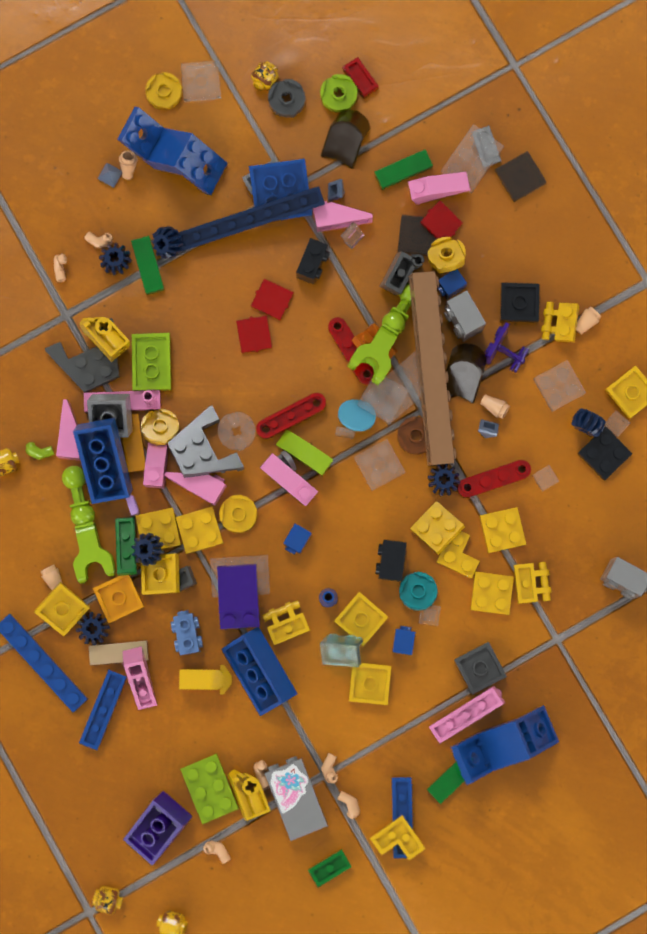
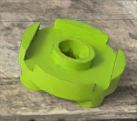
M335 74L331 78L326 79L320 89L323 106L333 112L350 110L357 100V87L352 82V79L343 74ZM340 89L344 95L336 97L334 92Z

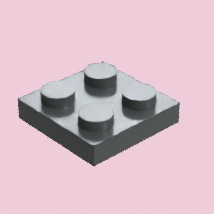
M489 642L454 659L472 695L507 677Z

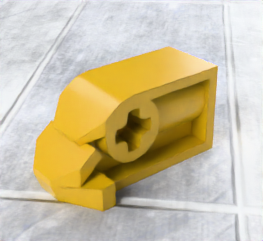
M89 317L81 320L80 328L83 333L89 337L111 362L130 347L129 339L110 319L106 317Z
M220 665V670L180 669L179 689H220V694H225L232 684V675L225 665Z
M231 770L228 773V780L232 786L244 821L271 811L258 779L236 770ZM248 781L254 784L252 792L245 789L248 786Z

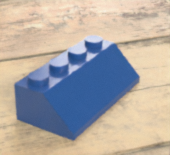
M259 627L243 634L221 649L260 716L298 694Z

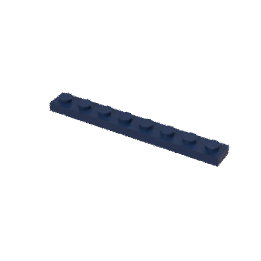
M320 186L178 232V235L182 236L180 241L183 243L180 247L184 251L325 205Z

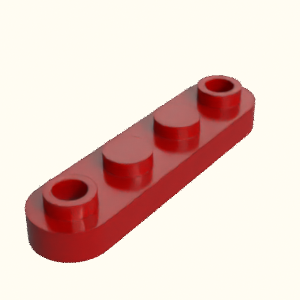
M336 317L330 320L328 331L349 363L357 349L351 341L355 336L345 320ZM340 324L341 328L335 329L334 325ZM361 363L353 370L361 384L370 385L373 383L374 370L370 364ZM364 372H370V377H364Z
M313 393L262 419L256 426L258 436L263 439H269L318 414L326 407L325 397L320 393ZM315 400L320 402V405L317 407L313 405ZM263 427H269V432L264 433L262 431Z
M518 460L462 479L457 486V491L460 496L470 498L526 479L531 473V466L525 460ZM523 466L525 472H519L518 467ZM464 485H470L471 490L466 491Z

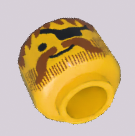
M268 61L259 63L251 75L254 81L253 85L259 90H269L279 77L277 67Z
M9 448L0 450V476L15 472L17 470L16 464L19 463L16 452L12 453Z
M102 886L99 890L96 889L92 905H95L96 911L112 915L116 909H121L123 897H120L118 889Z
M171 910L166 911L164 915H160L157 921L160 934H185L188 924L183 914Z

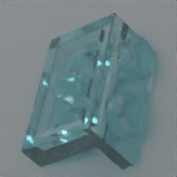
M327 635L320 642L322 664L359 667L361 665L359 646L363 642V638L356 637L355 635Z

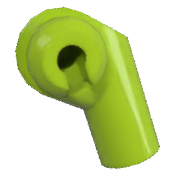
M34 442L26 444V453L37 460L54 455L52 446L41 449Z

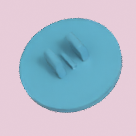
M361 400L345 401L338 410L340 422L346 428L353 431H366L374 425L376 420L373 408Z

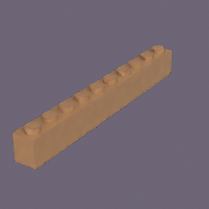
M435 271L412 273L409 275L427 466L451 464L456 459V450L452 445L454 430L451 429L450 425L452 411L449 410L450 392L449 390L447 391L446 385L449 377L444 366L447 362L446 353L443 352L442 346L445 343V337L441 333L443 318L439 314L441 298L437 295L439 279L438 276H435Z

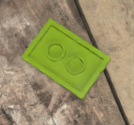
M170 333L132 334L133 391L171 390Z
M217 754L180 769L202 824L239 809Z

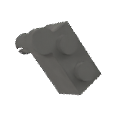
M403 251L397 253L380 287L394 295L401 294L409 280V275L412 274L413 270L423 265L424 257L420 254L408 255Z

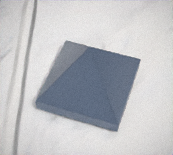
M106 163L97 179L114 188L122 175V171Z
M339 179L328 183V201L331 202L342 198L345 194L343 180Z
M480 420L478 432L484 438L495 437L498 434L499 424Z

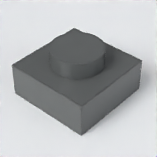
M190 566L179 569L180 592L197 584Z

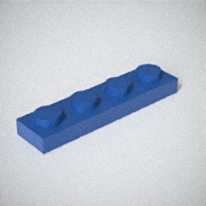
M108 670L79 741L80 744L95 750L99 749L127 676Z
M392 777V820L394 821L403 815L413 830L412 777ZM398 844L393 847V858H407Z

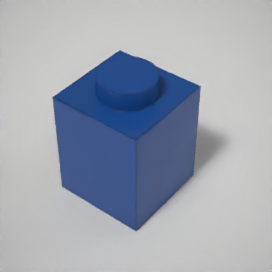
M456 269L439 279L437 291L441 297L445 296L448 300L465 289L467 282L459 270Z
M295 523L283 542L286 546L285 550L293 555L296 552L301 554L312 533Z
M400 626V629H395L392 652L412 655L415 632L411 631L412 627Z

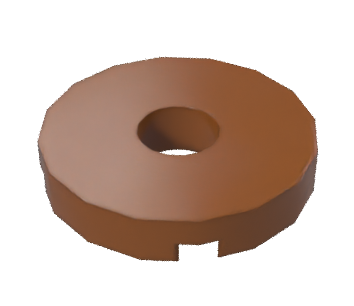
M413 416L407 418L398 429L397 439L399 445L410 454L419 455L426 452L423 418ZM417 430L421 433L422 438L417 441L413 440L411 433Z

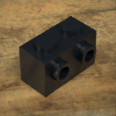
M310 238L296 271L298 279L313 285L316 279H320L323 272L322 264L327 262L330 255L327 244Z
M383 540V544H379L378 555H381V561L376 563L375 574L379 575L378 579L402 582L406 542Z

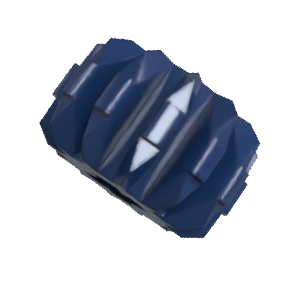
M172 226L160 227L152 234L154 237L151 241L154 243L152 249L157 250L156 255L161 256L162 259L174 258L182 251L180 247L183 245L180 241L182 236L178 235V230L173 229Z
M115 243L114 248H112L108 244V250H101L104 255L99 256V259L102 261L100 266L105 268L106 273L112 270V274L116 275L119 270L120 274H123L122 268L128 270L129 266L126 263L132 262L131 258H129L130 252L125 251L126 247L124 245L119 247L118 243ZM118 256L119 260L117 262L114 260L113 262L112 258Z
M581 408L574 414L571 424L589 436L598 437L603 432L606 422L598 414Z
M448 464L444 465V469H442L441 465H437L438 472L433 468L430 472L434 476L429 475L427 479L433 481L428 484L429 487L435 486L433 493H436L439 489L440 496H443L445 490L449 496L451 495L450 489L453 491L457 490L454 484H460V480L454 478H457L460 474H452L455 470L454 466L451 467L450 471L447 470ZM443 475L446 476V479H449L445 484H441L442 481H439Z
M148 533L147 535L140 534V538L134 539L136 545L131 547L135 549V552L131 555L137 557V563L148 566L149 564L155 565L156 560H162L160 554L165 553V551L161 550L164 543L159 542V536Z
M90 612V619L88 616L83 615L82 617L85 622L78 621L82 628L76 629L77 632H83L79 639L86 637L85 644H89L92 640V645H97V639L100 643H103L104 639L101 636H109L108 633L104 632V629H110V626L103 625L107 622V619L104 618L100 621L102 617L100 613L95 618L94 612ZM91 624L98 628L97 631H94L95 634L89 631V627H92Z

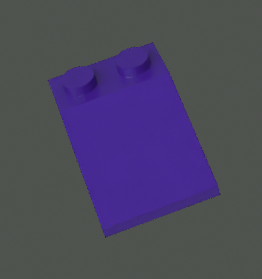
M256 564L217 566L220 629L259 627L260 612Z
M162 791L150 803L123 840L153 866L193 816L167 793Z

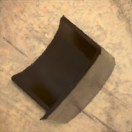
M355 110L341 112L330 125L321 157L333 158L346 164L351 169L354 168L362 141L370 129L367 118Z
M468 343L454 347L446 370L449 377L446 385L450 395L462 397L471 403L475 402L487 360L485 353L480 347Z

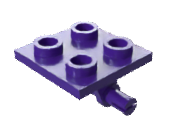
M506 322L503 327L499 326L495 334L494 344L490 342L486 349V364L490 365L497 351H500L515 360L510 370L513 371L514 369V373H517L520 365L524 364V358L529 349L526 348L525 350V347L522 346L520 352L516 355L501 345L508 333L509 323Z

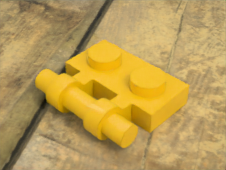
M547 302L546 309L543 312L545 316L544 325L541 327V332H543L542 340H549L550 334H555V341L575 342L579 304L559 303L558 310H553L554 302ZM552 317H557L556 327L551 326Z
M540 562L539 570L534 571V563L513 565L518 604L538 602L537 594H542L543 601H551L550 593H552V590L549 587L548 575L550 574L546 562ZM540 576L541 588H536L535 577Z
M298 600L292 603L289 601L285 603V606L277 609L272 608L268 610V613L262 615L265 622L272 619L274 625L267 627L274 645L310 631L304 614L295 615L294 613L295 609L300 608ZM289 613L290 618L279 622L278 616Z

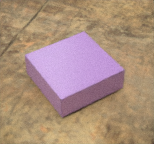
M130 495L129 498H126L131 515L135 517L140 515V511L135 497Z

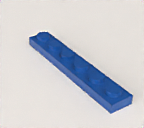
M8 614L0 622V633L72 712H75L88 700L84 693L12 614Z

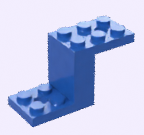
M134 107L117 139L154 169L183 175L207 195L212 194L228 164L193 133L164 128L139 107ZM140 129L143 130V135L141 138H139ZM207 165V171L204 174L203 168Z
M541 706L517 719L482 730L452 746L451 749L461 771V776L464 778L466 785L492 771L531 759L557 744L559 740L545 707Z

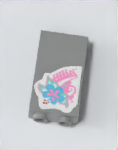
M297 756L287 759V764L280 767L278 763L267 767L268 771L265 772L291 841L328 826L302 758L297 759Z

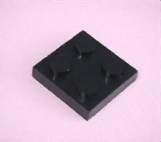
M501 283L500 321L538 322L540 284Z
M606 426L598 437H594L577 453L604 481L632 455L627 447Z

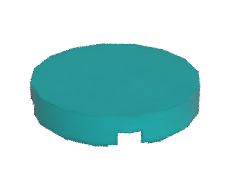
M414 572L404 577L400 583V599L411 610H426L433 605L437 598V585L434 579L426 573Z

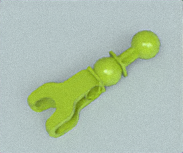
M406 283L402 293L399 294L400 302L398 306L392 307L389 313L383 317L382 326L372 342L359 346L347 364V367L355 370L361 363L370 364L374 370L372 382L376 385L383 381L391 368L389 351L398 335L404 331L406 321L409 318V315L406 314L411 306L409 283Z
M75 465L69 466L63 471L62 482L67 488L71 489L74 504L70 505V508H72L70 516L72 522L76 525L74 527L79 554L74 560L73 567L77 581L83 584L88 580V567L94 562L100 563L105 574L109 577L115 576L116 569L113 555L101 547L96 524L93 522L95 512L89 505L91 503L90 501H85L82 486L86 480L83 469Z

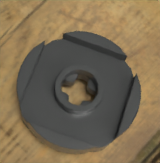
M283 79V81L276 82L272 85L268 94L270 108L274 113L282 117H295L302 111L305 105L304 90L297 81L292 79ZM289 94L292 100L284 102L282 96Z

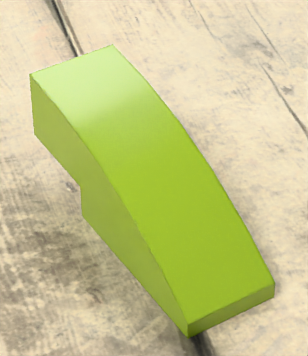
M286 430L276 443V446L286 451L320 476H323L333 463L331 457L289 430Z

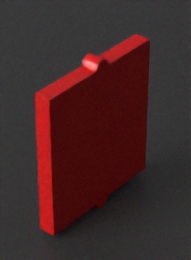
M441 200L432 209H429L426 216L420 221L436 239L454 236L456 230L463 224Z
M263 279L259 290L255 291L256 296L251 307L281 320L285 310L289 308L288 304L294 292Z
M251 316L250 319L236 321L241 353L254 351L258 353L260 350L272 349L267 316L256 318Z

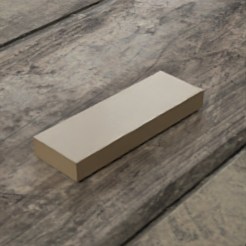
M137 641L89 646L90 665L122 663L123 651L141 646L146 660H149L148 642Z

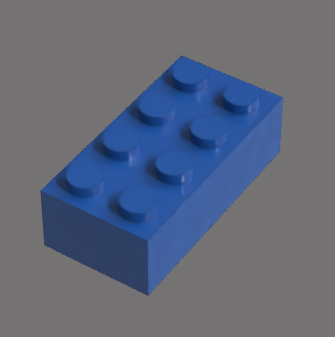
M115 418L77 424L73 434L91 503L95 504L129 498L133 488Z

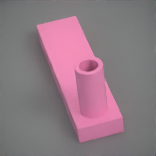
M160 390L84 393L85 413H88L87 400L92 394H130L131 411L161 409Z
M493 686L430 725L429 728L439 744L503 705L505 702L502 699V692Z

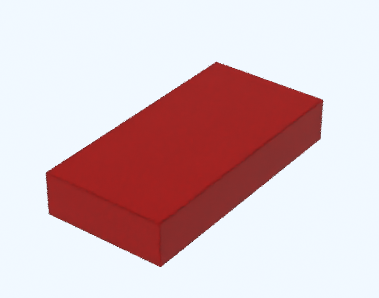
M358 57L342 67L346 75L352 79V82L363 98L379 89V85Z

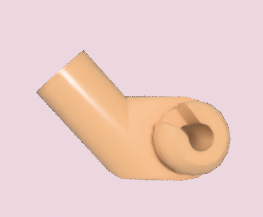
M88 232L84 238L96 248L107 247L108 244L111 245L113 242V237L109 233L97 237Z
M57 254L54 257V272L57 282L66 281L63 264L67 262L65 254Z
M328 753L321 767V772L328 783H335L338 780V776L335 773L333 764L337 757Z
M261 760L254 764L253 769L262 789L267 790L270 788L265 776L267 764Z
M341 791L337 799L347 805V816L350 819H355L360 813L358 801L355 797Z
M208 841L203 846V851L206 854H217L222 864L231 860L222 843Z

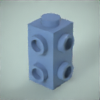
M189 610L177 612L178 616H174V621H171L172 632L176 633L177 640L174 641L176 652H179L180 655L201 652L200 648L203 647L202 637L197 634V628H200L198 616L194 617L193 613L189 614Z

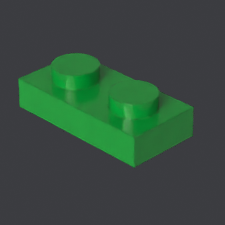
M340 849L309 868L308 871L317 887H320L351 868L352 865L343 850Z

